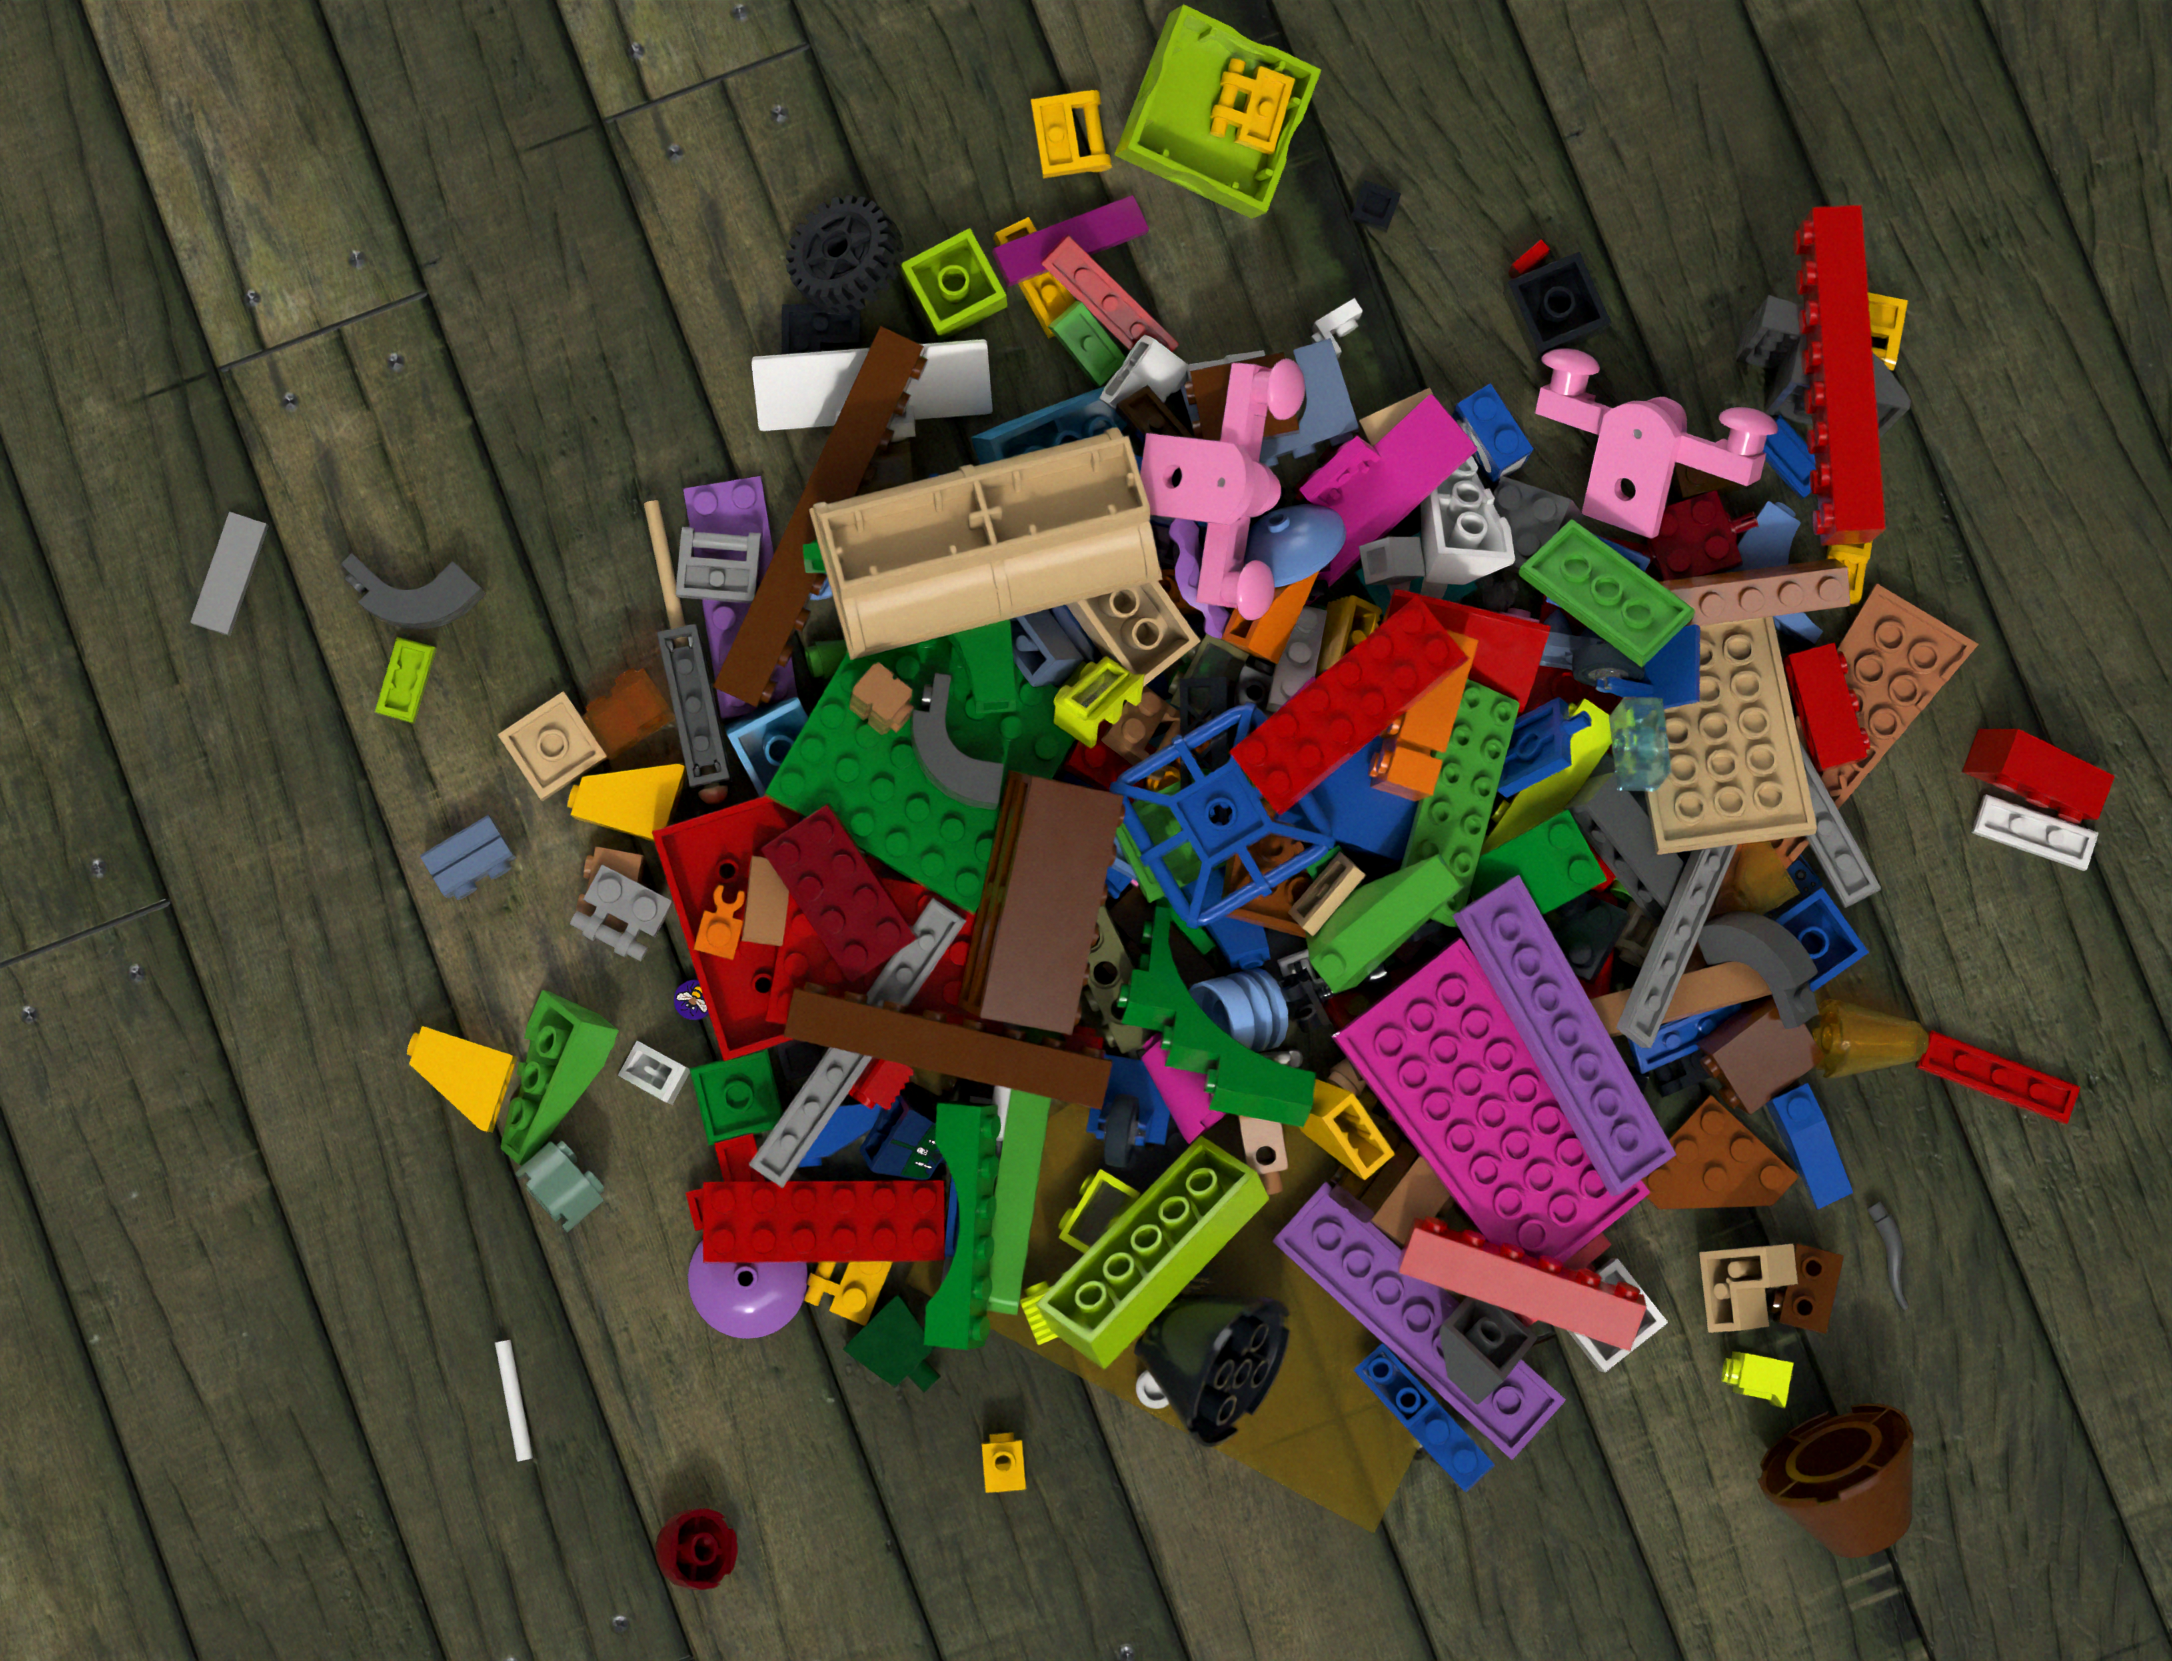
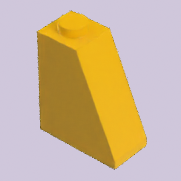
M671 764L582 777L579 786L573 785L567 807L572 808L570 815L577 820L655 842L651 831L671 826L687 777V770L684 765Z
M422 1026L420 1033L414 1032L410 1039L407 1055L412 1057L409 1064L480 1130L493 1133L518 1057Z
M1315 1079L1313 1107L1304 1127H1299L1300 1130L1361 1179L1366 1180L1395 1155L1353 1092Z

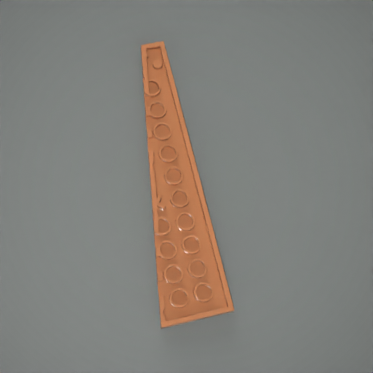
M1879 584L1874 585L1837 647V652L1842 651L1847 661L1848 674L1844 676L1848 690L1853 689L1858 699L1859 712H1855L1859 728L1864 727L1870 740V750H1866L1868 757L1861 762L1818 773L1837 809L1843 805L1894 742L1900 738L1917 715L1928 705L1940 688L1979 645ZM1797 714L1794 720L1797 729L1798 739L1801 742L1804 750L1806 751L1810 759L1806 741ZM1797 836L1738 844L1706 920L1714 915L1726 912H1751L1791 863L1808 846L1809 843L1806 837ZM1698 940L1683 974L1701 970L1706 965Z

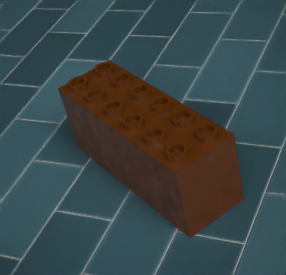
M1012 770L1008 771L957 1004L958 1007L982 1018L1072 1035L1073 1025H1077L1081 1017L1082 1005L1079 1002L1082 986L1087 984L1090 976V963L1088 962L1090 948L1096 944L1099 935V924L1096 922L1099 907L1104 905L1107 898L1108 886L1105 883L1108 867L1113 865L1116 857L1115 834L1117 827L1119 828L1122 825L1125 816V805L1122 804L1124 796L1092 787Z

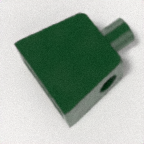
M896 1295L843 1348L847 1354L894 1388L909 1377L925 1393L941 1377L925 1360L937 1347L924 1345L925 1329L900 1295Z

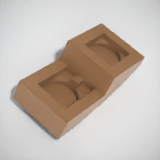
M755 856L751 858L747 900L744 908L742 941L782 946L789 891L767 858Z

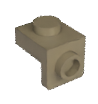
M1630 901L1625 911L1631 917L1614 947L1621 951L1619 957L1623 961L1640 968L1647 957L1659 927L1655 928L1637 903Z

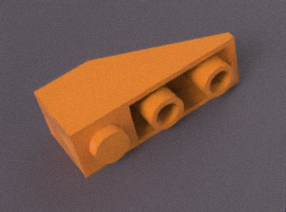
M1319 571L1298 582L1275 587L1271 606L1259 619L1247 620L1240 614L1238 607L1234 608L1221 639L1251 656L1278 664Z

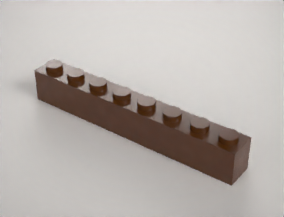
M805 982L804 988L796 987L794 989L783 1037L1102 1110L1113 1063L1111 1059L1104 1058L1105 1050L1082 1046L1081 1052L1065 1049V1041L1043 1036L1041 1043L1025 1040L1026 1032L1003 1027L1002 1034L986 1031L987 1023L967 1018L963 1019L962 1025L946 1021L948 1014L924 1009L923 1016L907 1012L908 1005L884 1000L883 1007L867 1003L869 996L845 991L844 997H838L828 994L829 987L811 982Z

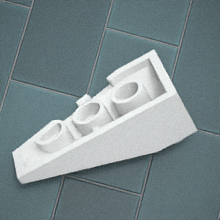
M1472 456L1421 502V549L1426 582L1465 585L1512 565L1515 561L1511 528L1506 518H1500L1493 505L1495 498L1490 488L1485 489L1476 473L1478 466Z

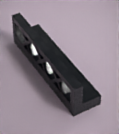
M1227 677L1180 679V734L1182 737L1197 729L1201 724L1207 723L1205 719L1210 714L1212 720L1225 711L1236 707V682ZM1211 687V703L1199 714L1191 706V688ZM1191 713L1196 717V719L1192 722V724H1191ZM1236 724L1211 738V743L1201 754L1195 748L1191 750L1199 766L1203 764L1211 772H1214L1229 763L1231 757L1229 751L1233 749L1236 738ZM1210 754L1212 765L1206 760ZM1180 756L1181 790L1191 785V773ZM1220 804L1216 805L1213 808L1215 815L1212 817V823L1220 822L1224 826L1230 822L1228 816L1233 813L1231 807L1224 809Z

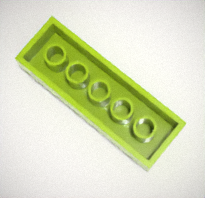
M1201 1135L1036 1303L1050 1331L1105 1370L1269 1200L1257 1172Z

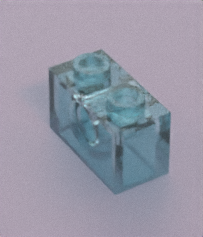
M1623 697L1609 716L1617 790L1657 791L1672 772L1663 699Z

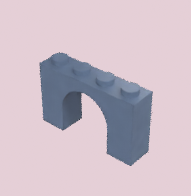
M1331 338L1293 350L1296 363L1304 375L1307 397L1306 409L1298 424L1299 434L1262 441L1259 462L1267 465L1269 468L1279 464L1277 457L1290 453L1293 454L1294 459L1316 453L1315 445L1330 441L1331 447L1339 446L1353 440L1352 433L1359 431ZM1185 385L1180 386L1191 423L1192 421L1200 420L1197 404L1189 406Z

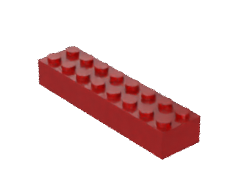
M1862 205L1813 207L1805 219L1801 221L1798 230L1793 233L1794 254L1800 255L1801 270L1796 272V290L1798 295H1803L1804 310L1799 311V331L1801 335L1806 334L1807 350L1802 351L1801 363L1803 374H1809L1810 390H1805L1804 405L1806 414H1812L1813 430H1808L1807 447L1809 454H1815L1816 470H1811L1810 488L1812 494L1818 495L1819 509L1813 512V529L1815 535L1820 534L1821 546L1870 543L1885 530Z

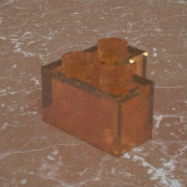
M632 668L619 675L614 680L616 686L610 689L613 696L607 699L603 695L595 699L585 707L587 713L581 716L610 760L618 757L675 719V714L644 668L637 672Z

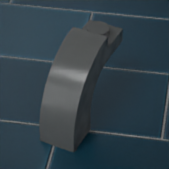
M352 553L341 563L349 572L344 579L361 595L366 589L368 590V593L358 603L381 621L400 628L421 630L451 623L470 611L486 595L483 589L453 561L432 582L414 590H400L388 586Z
M935 673L932 684H924L921 707L928 708V712L913 710L911 715L910 738L916 760L931 783L948 797L969 806L995 810L999 802L1004 764L972 759L961 753L952 744L945 726L951 675Z
M1746 911L1721 913L1705 921L1697 940L1706 964L1712 965L1736 961L1744 963L1757 971L1770 988L1785 1029L1799 1027L1819 1013L1815 996L1807 981L1818 974V971L1803 945L1787 929L1770 918Z

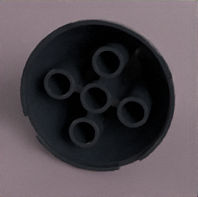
M1180 1293L1148 1325L1145 1334L1136 1342L1134 1353L1141 1358L1144 1366L1191 1438L1205 1447L1218 1446L1238 1432V1429L1233 1426L1246 1412L1252 1416L1255 1414L1274 1384L1289 1344L1291 1330L1284 1327V1316L1288 1318L1290 1313L1284 1303L1272 1297Z

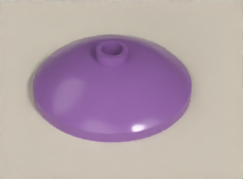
M703 1240L692 1256L688 1272L690 1296L698 1313L710 1326L719 1332L737 1338L763 1337L784 1327L799 1311L808 1287L806 1284L808 1280L806 1263L703 1264ZM745 1270L753 1275V1282L749 1286H743L739 1282V1275Z

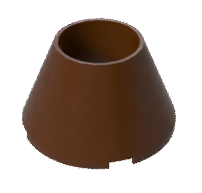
M1878 1403L1851 1405L1853 1412L1832 1418L1829 1411L1817 1415L1782 1436L1767 1451L1760 1463L1762 1475L1757 1480L1764 1496L1837 1556L1858 1558L1882 1551L1897 1542L1911 1525L1914 1432L1907 1416L1893 1406Z

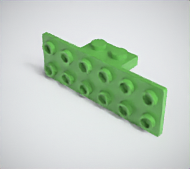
M1469 679L1466 681L1446 752L1432 751L1431 757L1443 760L1433 796L1419 800L1400 869L1402 870L1440 854L1463 883L1464 887L1432 915L1430 919L1452 928L1459 927L1452 915L1466 907L1519 709L1518 701Z

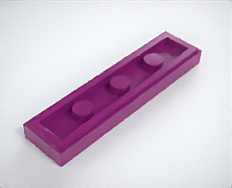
M1131 195L995 247L992 255L1007 287L1049 272L1040 261L1067 234L1091 256L1148 233L1149 227L1134 196Z

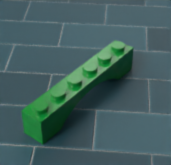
M963 1101L937 1103L935 1144L946 1160L955 1183L959 1202L960 1229L957 1249L950 1270L939 1290L926 1304L924 1345L971 1350L985 1346V1340L990 1332V1321L987 1317V1302L992 1292L989 1265L994 1253V1239L991 1236L992 1219L997 1208L996 1198L993 1196L994 1179L999 1170V1160L996 1156V1138L1001 1130L998 1105Z

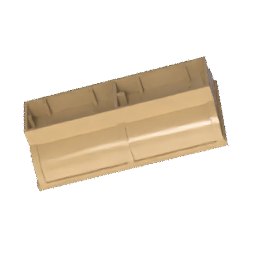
M1117 427L1104 430L1101 435L975 467L972 464L959 467V471L829 504H826L825 501L813 504V508L809 509L850 660L1162 580V572L1157 559L1150 525V506L1129 437H1123Z

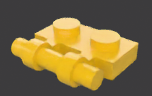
M1231 58L1228 71L1223 72L1220 85L1223 88L1218 105H1214L1210 118L1213 119L1210 134L1224 138L1228 124L1238 127L1234 139L1235 143L1270 155L1275 151L1295 78L1258 66L1254 70L1252 79L1242 76L1246 63L1240 59ZM1238 91L1247 94L1242 112L1233 109Z
M893 1262L849 1263L840 1284L829 1280L836 1263H819L815 1273H810L806 1282L809 1288L804 1301L818 1306L824 1292L834 1295V1300L829 1309L830 1312L866 1326Z

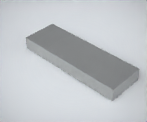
M229 512L191 619L193 625L231 636L269 527L266 523Z

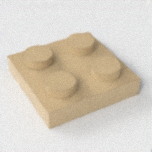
M564 691L498 734L541 801L546 800L608 759V756Z

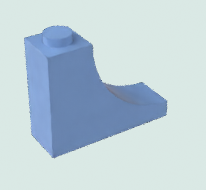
M1768 501L1756 516L1759 527L1746 530L1737 543L1743 565L1722 573L1788 565L1791 543L1801 524L1800 521L1794 518L1795 512L1780 502L1773 504ZM1804 612L1773 616L1775 628L1807 650L1816 643L1823 632Z

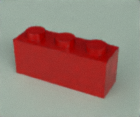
M1835 643L1790 654L1783 659V666L1810 759L1817 773L1861 762L1867 758L1866 750H1870V740L1864 727L1859 728L1855 712H1859V703L1853 689L1848 690L1844 675L1848 674V666L1844 653L1842 651L1837 652Z

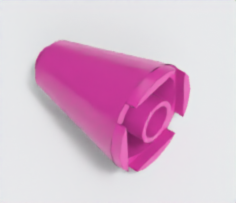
M1159 1031L1142 1046L1146 1053L1141 1059L1183 1138L1191 1144L1220 1121L1226 1113L1208 1109L1210 1093L1204 1092L1206 1074L1165 1066L1166 1050L1160 1049L1162 1033Z

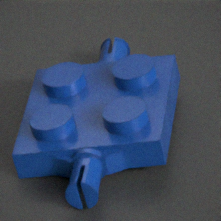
M1557 697L1518 717L1514 724L1497 791L1508 798L1571 766V737L1573 734L1592 725L1589 714L1583 710L1569 718L1568 704L1560 697Z

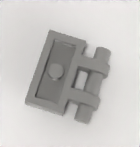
M601 865L583 899L597 907L594 914L589 917L580 911H576L570 925L583 931L582 936L592 941L597 938L614 947V952L625 958L629 955L642 961L648 947L636 941L640 931L656 937L674 902ZM609 914L628 923L623 934L604 925Z

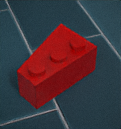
M1978 729L1962 769L1963 773L2022 796L2031 804L2059 811L2058 816L2060 818L2078 824L2081 823L2082 819H2099L2115 778L2114 775L2020 729Z

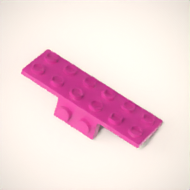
M1432 394L1428 395L1376 445L1371 446L1359 436L1344 443L1338 449L1336 455L1324 467L1315 470L1309 476L1308 481L1299 489L1312 504L1335 510L1341 516L1346 527L1345 542L1339 553L1331 560V571L1318 573L1316 581L1326 580L1330 587L1361 558L1359 546L1382 539L1477 451V446ZM1316 596L1313 601L1305 602L1304 605H1311L1319 596Z

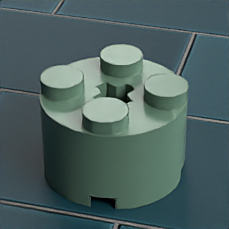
M562 1140L557 1145L550 1141L519 1168L514 1175L519 1181L525 1176L529 1179L526 1183V1190L555 1222L561 1217L566 1221L562 1225V1229L568 1233L604 1201L600 1196L604 1191V1186L589 1170L585 1174L579 1171L574 1165L578 1157Z

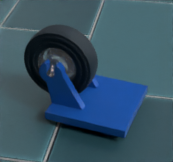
M1695 624L1683 627L1643 667H1640L1610 643L1606 642L1604 644L1598 641L1597 645L1581 648L1574 653L1572 659L1573 677L1580 683L1595 686L1600 692L1613 693L1626 698V714L1629 716L1700 702V626Z
M1105 1054L1104 1058L1111 1059L1113 1063L1102 1110L1090 1107L1086 1132L1096 1134V1139L1105 1140L1104 1156L1106 1164L1116 1167H1127L1132 1157L1134 1145L1144 1146L1145 1142L1165 1145L1171 1113L1142 1060Z

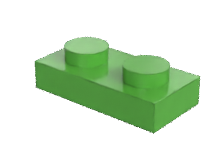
M1075 301L1048 326L1094 385L1101 386L1123 366L1126 357L1082 302Z

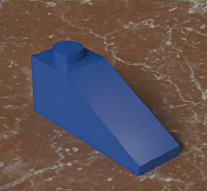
M1809 1084L1798 1085L1768 1101L1765 1105L1816 1210L1852 1194L1853 1190L1828 1124Z
M864 1104L839 1106L799 1163L798 1168L821 1166V1158L831 1157L869 1133L884 1108L878 1104H875L872 1110Z

